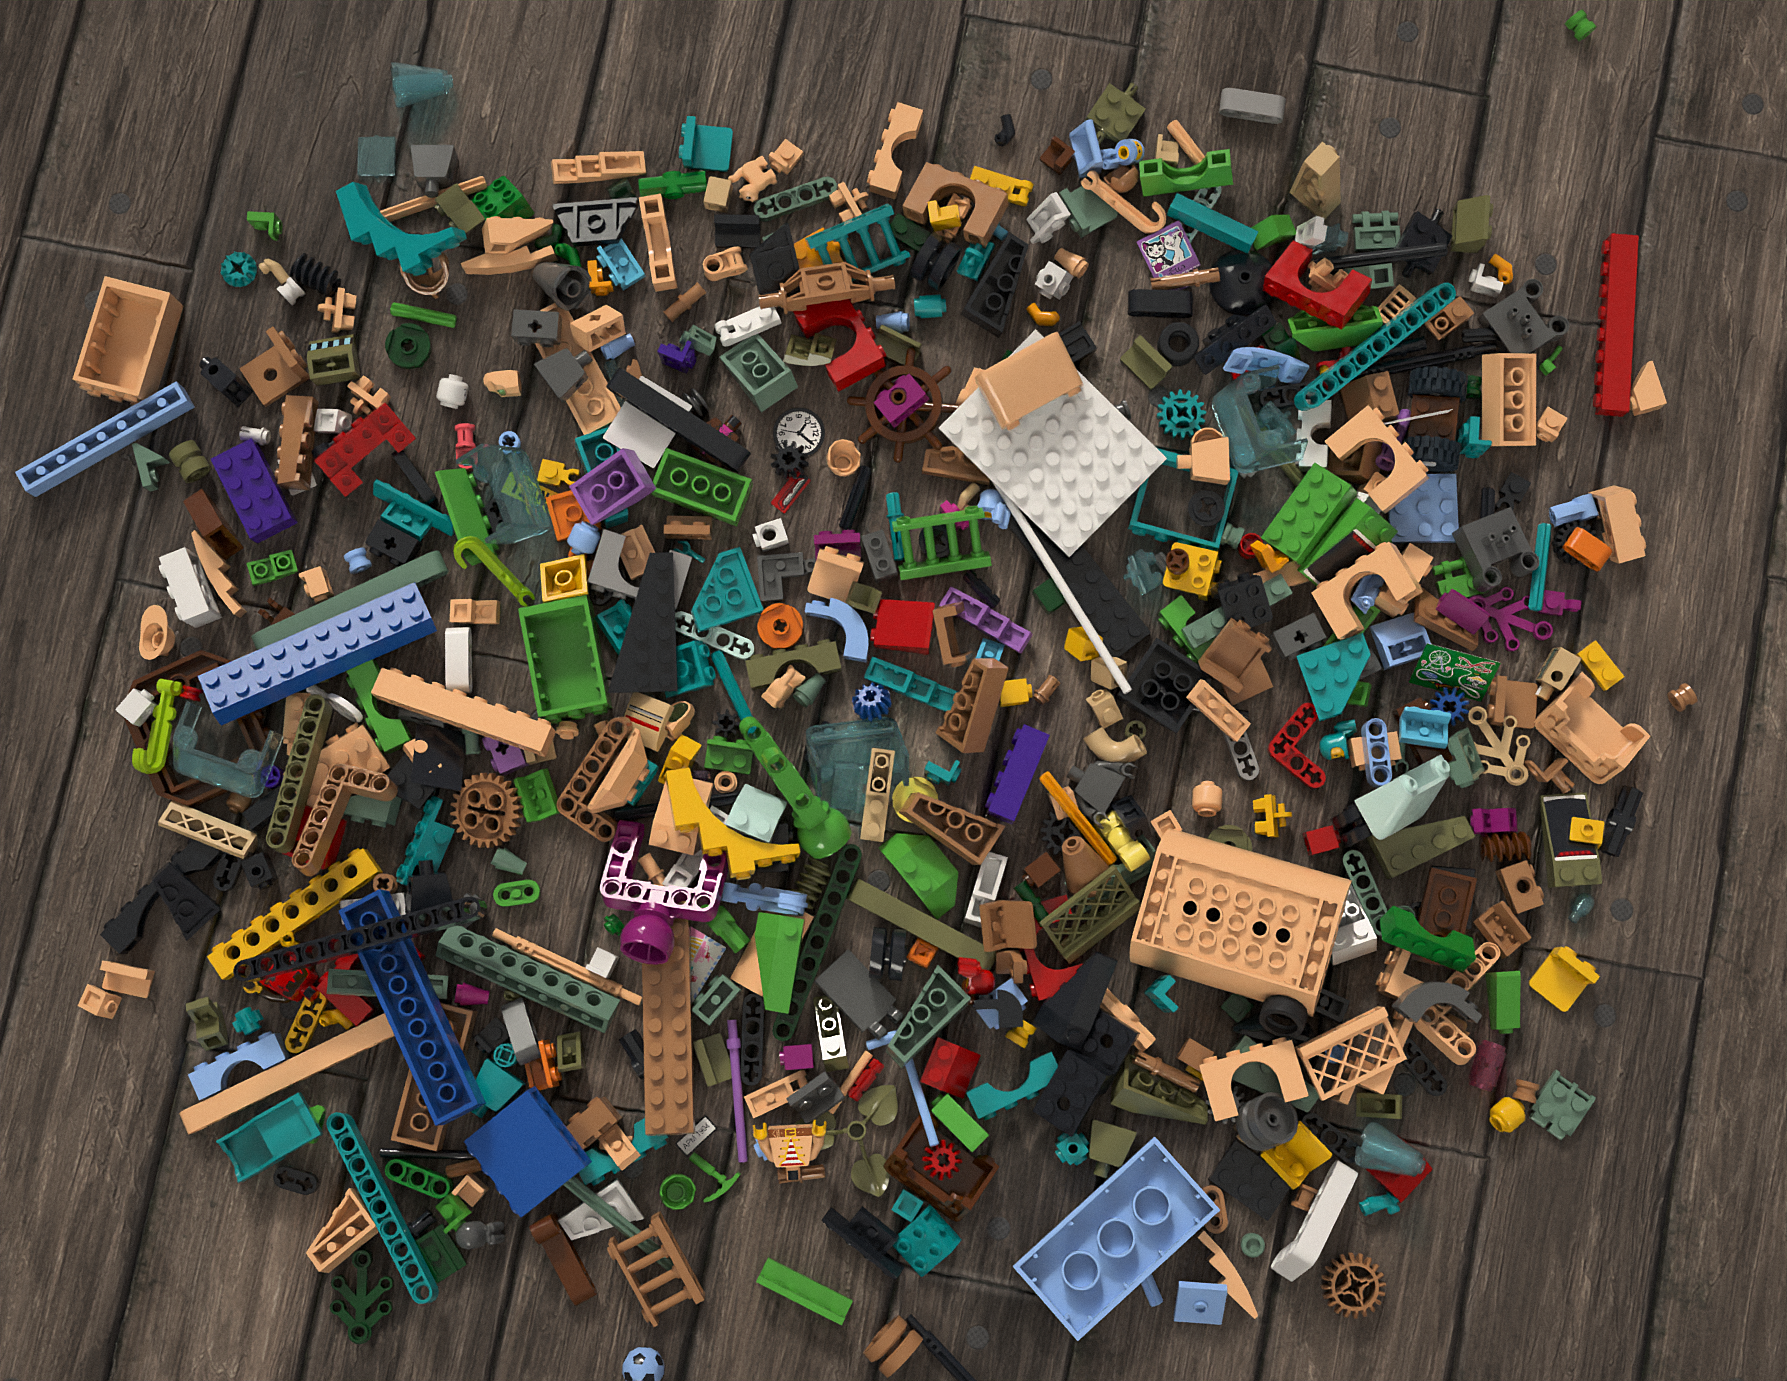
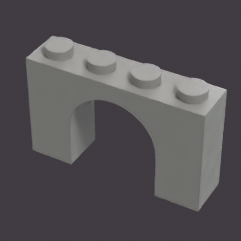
M604 529L589 574L588 585H591V590L604 593V590L613 592L612 596L626 600V597H630L636 600L639 588L628 584L622 578L618 567L619 557L626 536ZM670 550L669 552H673L676 610L692 557Z

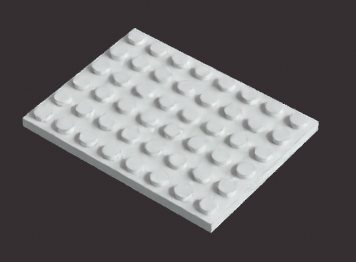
M1035 329L1010 356L1044 337ZM1078 370L1077 372L1084 384L1080 387L1081 392L1072 397H1069L1067 394L1052 400L1023 416L1019 420L1020 425L1009 431L1007 428L1003 430L1000 428L978 387L939 427V430L1068 557L1167 459Z

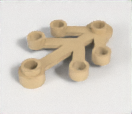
M1479 706L1471 708L1468 713V720L1472 724L1479 726L1492 746H1482L1474 742L1478 754L1500 758L1505 767L1490 765L1488 761L1481 760L1482 763H1486L1488 766L1487 770L1481 774L1492 773L1505 776L1506 781L1515 786L1525 783L1528 778V770L1523 764L1526 750L1530 745V738L1526 735H1520L1516 738L1515 743L1518 748L1514 761L1508 754L1513 730L1517 726V719L1514 716H1506L1504 718V730L1500 742L1486 721V710ZM1479 711L1481 719L1475 720L1473 713ZM1508 718H1512L1514 720V725L1512 727H1508L1506 725V720ZM1524 737L1527 739L1526 746L1519 745L1520 738ZM1517 769L1520 771L1519 778L1512 777L1513 770Z

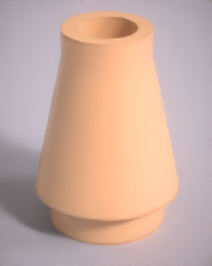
M1060 248L1054 257L1068 273L1077 278L1082 277L1089 266L1084 257L1066 251L1063 248Z

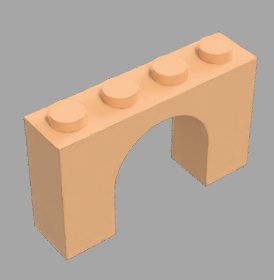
M1368 405L1326 439L1325 442L1341 461H1344L1358 448L1368 442L1379 441L1386 443L1392 448L1395 455V465L1392 473L1368 493L1378 507L1386 514L1429 479L1426 475V472L1429 470L1421 460L1416 463L1411 457L1414 452L1406 442L1401 445L1396 439L1399 434L1393 426L1386 427L1382 422L1385 417L1377 407L1372 410Z
M1383 542L1374 548V552L1368 556L1363 555L1355 560L1353 566L1339 570L1335 574L1336 577L1330 581L1321 582L1316 586L1317 589L1311 592L1338 639L1343 640L1355 636L1364 630L1363 625L1352 608L1350 599L1354 585L1361 578L1368 575H1380L1385 580L1395 599L1402 604L1423 592L1396 545L1390 542Z
M1286 1037L1272 1040L1273 1045L1263 1047V1043L1250 1046V1051L1245 1053L1235 1050L1226 1053L1227 1057L1217 1060V1056L1203 1059L1204 1064L1199 1066L1215 1122L1238 1116L1231 1090V1080L1235 1071L1240 1066L1249 1062L1263 1063L1274 1071L1278 1078L1285 1103L1309 1096L1292 1040L1287 1041Z

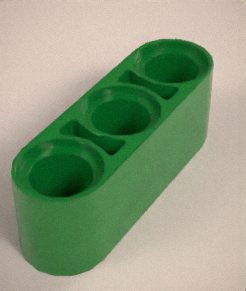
M397 1158L391 1160L385 1167V1174L390 1180L431 1197L444 1198L454 1190V1182L451 1178L407 1159ZM395 1163H399L403 1167V1173L400 1176L393 1172ZM417 1172H421L425 1176V1181L422 1185L415 1181V1174ZM439 1180L445 1182L447 1186L445 1193L438 1192L436 1188Z

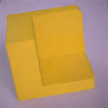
M936 200L927 202L930 223L935 232L961 226L957 204L940 208Z
M1082 626L1068 629L1064 645L1066 651L1080 661L1099 657L1098 651Z

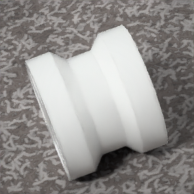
M291 277L286 280V284L277 288L292 306L296 303L298 297L305 295V292Z

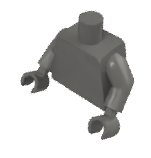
M1096 761L1094 764L1090 763L1085 772L1073 765L1067 774V778L1078 784L1074 794L1079 810L1088 819L1095 822L1100 829L1104 828L1100 824L1102 819L1110 821L1105 812L1124 781L1125 776L1130 779L1135 778V776L1129 774L1131 769H1138L1134 764Z

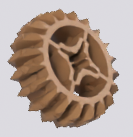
M1349 1252L1348 1260H1346L1343 1254H1340V1263L1335 1259H1331L1334 1267L1325 1266V1270L1330 1272L1329 1276L1321 1275V1278L1326 1280L1327 1284L1320 1285L1321 1289L1328 1290L1322 1295L1323 1298H1331L1327 1305L1329 1307L1335 1306L1334 1312L1337 1314L1343 1310V1316L1346 1318L1352 1312L1353 1318L1357 1319L1359 1311L1362 1316L1366 1317V1308L1375 1312V1307L1372 1304L1375 1302L1381 1305L1382 1302L1377 1299V1296H1385V1292L1379 1290V1287L1386 1286L1384 1281H1378V1279L1384 1276L1382 1272H1376L1379 1265L1375 1263L1370 1266L1372 1259L1367 1257L1363 1261V1254L1358 1253L1355 1259L1354 1254ZM1350 1266L1363 1267L1369 1275L1356 1277L1354 1272L1351 1271ZM1343 1270L1344 1280L1335 1288L1336 1278ZM1351 1278L1356 1283L1358 1282V1284L1355 1285V1292L1350 1288L1347 1289L1349 1286H1351ZM1371 1283L1370 1292L1366 1299L1363 1300V1289ZM1351 1294L1356 1304H1345L1340 1301L1338 1295Z

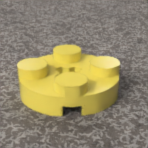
M913 777L901 781L893 792V808L896 814L908 823L913 822L900 814L899 811L911 793L919 792L938 800V794L934 785L922 777Z

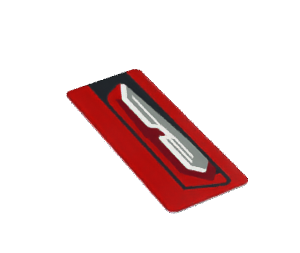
M796 472L797 479L794 480L791 476L771 501V504L781 512L786 513L811 481L807 476Z

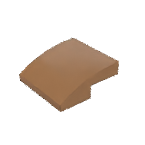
M1261 658L1243 679L1244 687L1239 693L1221 683L1231 706L1273 687Z

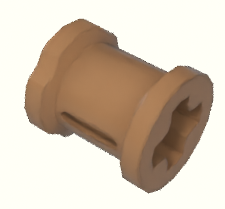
M381 873L374 878L373 888L375 891L382 889L393 894L398 888V882H396L397 879L393 875ZM383 880L389 881L387 883L388 889L382 888V886L384 885L382 882Z
M1301 1183L1295 1200L1291 1202V1205L1309 1212L1314 1195L1319 1190Z

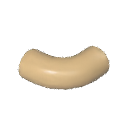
M1102 726L1083 738L1089 749L1103 761L1126 764L1138 760L1147 754L1143 742L1135 734L1124 741L1116 742L1108 736Z

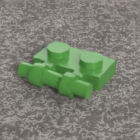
M1463 556L1459 560L1452 562L1448 560L1440 562V565L1432 567L1433 574H1442L1444 579L1435 583L1439 597L1444 592L1448 594L1451 589L1456 590L1466 598L1487 593L1479 592L1473 586V577ZM1462 568L1463 575L1452 577L1451 571Z

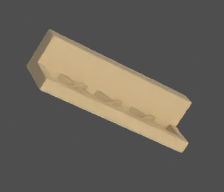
M173 800L158 821V825L242 859H245L248 852L254 853L258 847L256 833ZM168 818H169V820H172V821L177 822V823H171V822H169V821H167V820H168ZM232 845L242 848V850L236 849Z

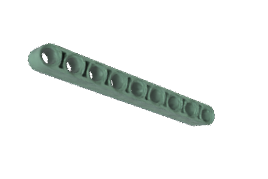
M432 551L253 634L251 639L256 649L259 650L415 582L417 588H420L449 573V570L440 551Z

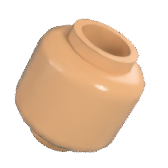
M1203 781L1193 789L1192 807L1198 812V815L1212 817L1222 809V789L1212 781Z

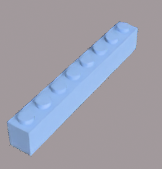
M176 381L15 473L25 491L37 497L195 408L185 388Z

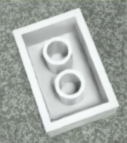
M184 547L159 557L161 562L159 570L162 576L168 580L169 586H167V591L170 597L175 599L177 604L175 612L179 620H183L187 624L198 628L222 618L197 554Z

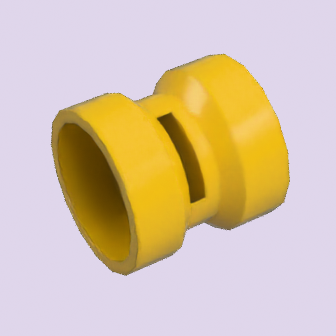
M1023 1020V1027H1014L1012 1030H1008L1005 1037L1025 1049L1028 1044V1036L1033 1035L1037 1028Z

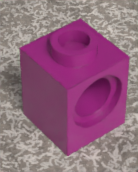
M813 1044L783 1046L784 1051L779 1052L780 1065H785V1070L814 1068Z

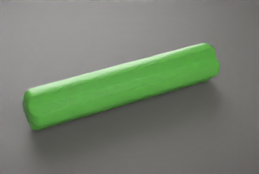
M395 302L392 303L390 313L393 316L451 328H454L457 322V317L454 314Z

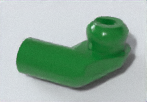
M559 243L555 246L554 252L556 255L569 261L570 265L581 267L579 253L576 248L565 243Z

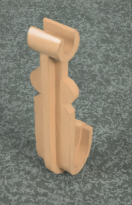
M1090 170L1087 173V176L1093 182H1089L1086 178L1081 181L1083 188L1092 190L1145 234H1153L1163 229L1166 223V213L1157 202L1152 203V208L1157 212L1160 219L1157 222H1152L1102 181L1096 171Z

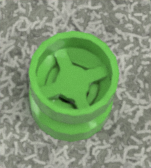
M1583 9L1565 22V26L1575 33L1574 37L1578 42L1586 38L1597 27L1593 21L1587 19V14Z

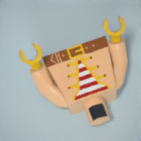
M813 1120V1124L769 1126L768 1132L767 1124L763 1123V1129L761 1130L756 1129L755 1125H753V1135L767 1159L775 1163V1167H786L787 1180L801 1179L800 1166H809L810 1161L817 1158L824 1145L827 1122L824 1121L823 1126H817L816 1120Z

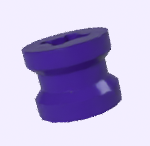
M264 765L258 771V781L265 787L275 789L281 785L284 771L275 765Z

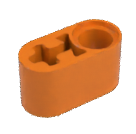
M1579 527L1574 529L1563 545V549L1568 554L1594 571H1600L1613 553L1608 545Z

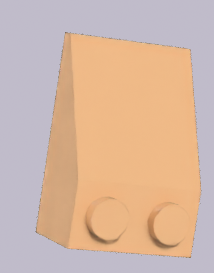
M693 779L702 801L709 808L714 783ZM665 781L653 820L649 845L694 855L701 848L698 827L694 828V831L681 833L680 830L674 831Z

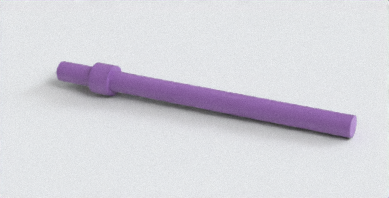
M733 1019L727 1020L729 1039H726L727 1049L730 1050L738 1162H747L739 1057L741 1041L737 1033V1020Z

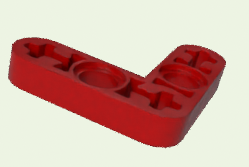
M1304 703L1270 741L1267 751L1276 762L1310 789H1316L1321 787L1326 781L1324 771L1294 747L1318 718L1314 704ZM1310 708L1312 710L1311 715L1313 717H1308L1303 721V724L1306 725V727L1304 728L1303 725L1299 721L1294 720V718L1297 717V719L1300 720L1301 717L1304 715L1302 709L1307 710ZM1289 725H1295L1299 728V735L1297 737H1290L1287 734V727ZM1282 734L1285 740L1292 742V744L1285 743L1282 747L1284 753L1279 752L1275 754L1273 744L1278 745L1283 741V738L1279 737ZM1293 757H1299L1302 760L1303 766L1301 769L1295 770L1291 767L1290 761ZM1309 765L1311 768L1307 771L1311 774L1318 773V780L1320 782L1312 784L1310 782L1311 777L1307 773L1304 776H1301L1300 773Z

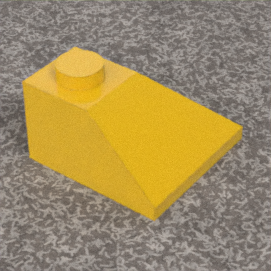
M584 554L540 564L543 603L588 594L586 556Z

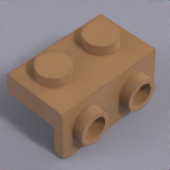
M1504 901L1489 907L1473 921L1487 941L1498 946L1501 959L1508 957L1521 944L1531 939L1526 928L1519 922Z

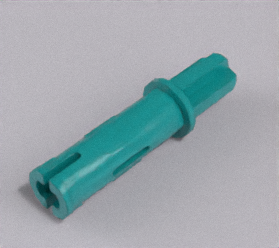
M892 492L886 494L888 509L886 518L889 519L894 560L902 561L905 559L900 531H893L892 522L896 521L899 517H904V513L901 512L899 493Z

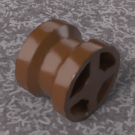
M1173 549L1167 554L1166 565L1172 574L1181 575L1188 570L1190 562L1188 554L1184 550Z

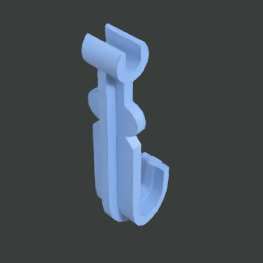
M725 882L721 901L735 904L738 901L745 902L747 909L751 911H756L760 907L764 911L794 916H803L805 908H808V903H806L807 894L770 887L763 889L758 883H752L749 889L741 888V885Z

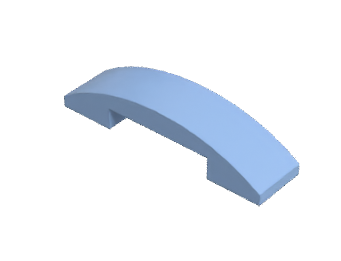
M1242 347L1233 350L1223 367L1224 371L1244 374L1246 370L1275 375L1279 378L1280 382L1291 384L1300 383L1310 368L1308 364L1289 355L1256 347Z

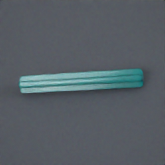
M1547 523L1539 524L1537 529L1535 554L1539 557L1540 562L1538 568L1532 572L1528 606L1529 610L1541 611L1543 608L1552 529L1551 524Z
M721 650L713 652L711 658L740 720L742 721L745 717L752 716ZM756 726L751 727L747 733H753L756 730Z

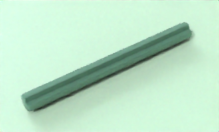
M575 1176L563 1184L628 1239L641 1232ZM650 1238L637 1245L647 1255L661 1248ZM663 1257L656 1261L667 1271L671 1270L674 1265L670 1257Z

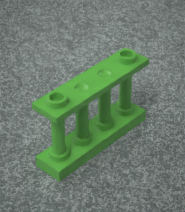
M968 506L962 511L912 519L904 516L893 521V531H900L905 559L903 565H898L901 580L992 566L989 552H984L981 547L978 519L985 518L983 508ZM968 520L973 551H971V554L962 555L959 553L955 522ZM946 524L950 555L947 558L939 559L936 556L932 526ZM923 528L927 551L926 561L916 562L914 560L910 537L911 529Z

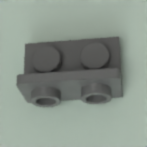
M824 1071L786 1099L790 1106L800 1113L804 1122L810 1124L813 1120H816L843 1101L845 1096L835 1079Z

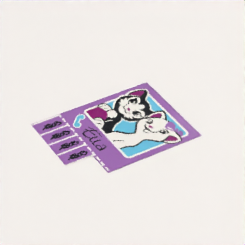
M1179 220L1137 241L1154 278L1188 273L1190 270L1200 266V262ZM1186 287L1176 288V289H1170V290H1182V289H1184V288H1186Z

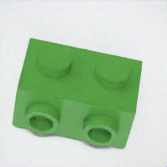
M548 768L541 769L525 777H517L513 780L515 788L518 789L516 794L522 797L520 799L521 805L524 806L522 813L528 823L542 821L560 813L557 809L558 798Z

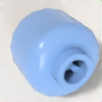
M586 521L576 523L567 539V543L572 547L571 552L576 555L593 554L601 539V534L598 532L599 528Z

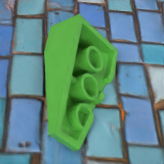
M762 912L758 913L755 942L765 1010L789 1014L805 925L804 919Z

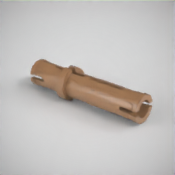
M1218 267L1199 271L1198 269H1193V272L1151 278L1152 290H1170L1194 285L1195 287H1200V284L1220 282Z
M1139 1049L1135 1051L1133 1056L1136 1058H1132L1131 1063L1149 1070L1151 1075L1157 1074L1193 1093L1198 1090L1199 1086H1196V1084L1200 1085V1079L1162 1062V1059L1159 1057L1154 1058L1141 1052Z

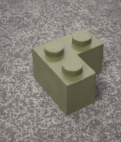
M457 183L435 198L437 204L434 207L441 217L447 216L450 220L448 223L449 227L464 230L465 234H468L485 220L472 200L468 199Z

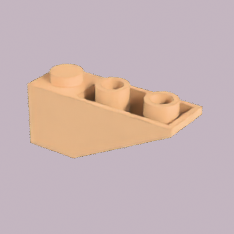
M498 216L487 218L482 227L485 253L508 254L548 234L553 220L541 217L535 219H523L522 217L511 219Z

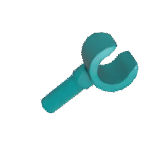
M678 541V543L683 545V551L674 548L673 551L687 554L704 563L706 559L691 550L688 542Z

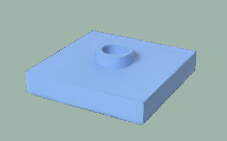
M1179 1281L1174 1321L1222 1325L1227 1285Z

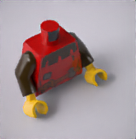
M291 931L286 932L291 937V941L286 942L280 937L281 945L286 948L301 944L300 941L294 940L295 937ZM292 953L290 956V963L294 964L296 961V955L295 953ZM316 965L260 980L259 982L263 984L261 986L254 982L255 986L252 989H247L243 986L247 993L257 992L258 996L276 1003H289L291 1000L298 1002L303 996L312 1002L320 993L313 986V983L318 978V974L315 971Z

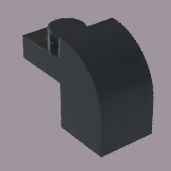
M997 990V999H993V995H979V1000H974V1010L998 1009L999 1028L1023 1027L1022 1006L1012 993L1005 990Z

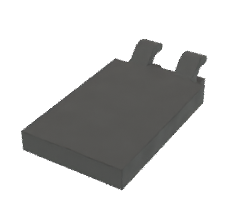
M849 949L814 981L861 1033L868 1029L877 1040L887 1033L886 1029L878 1023L885 1015L893 1024H896L904 1016L897 1008L892 1006L896 999L876 978H869V970Z

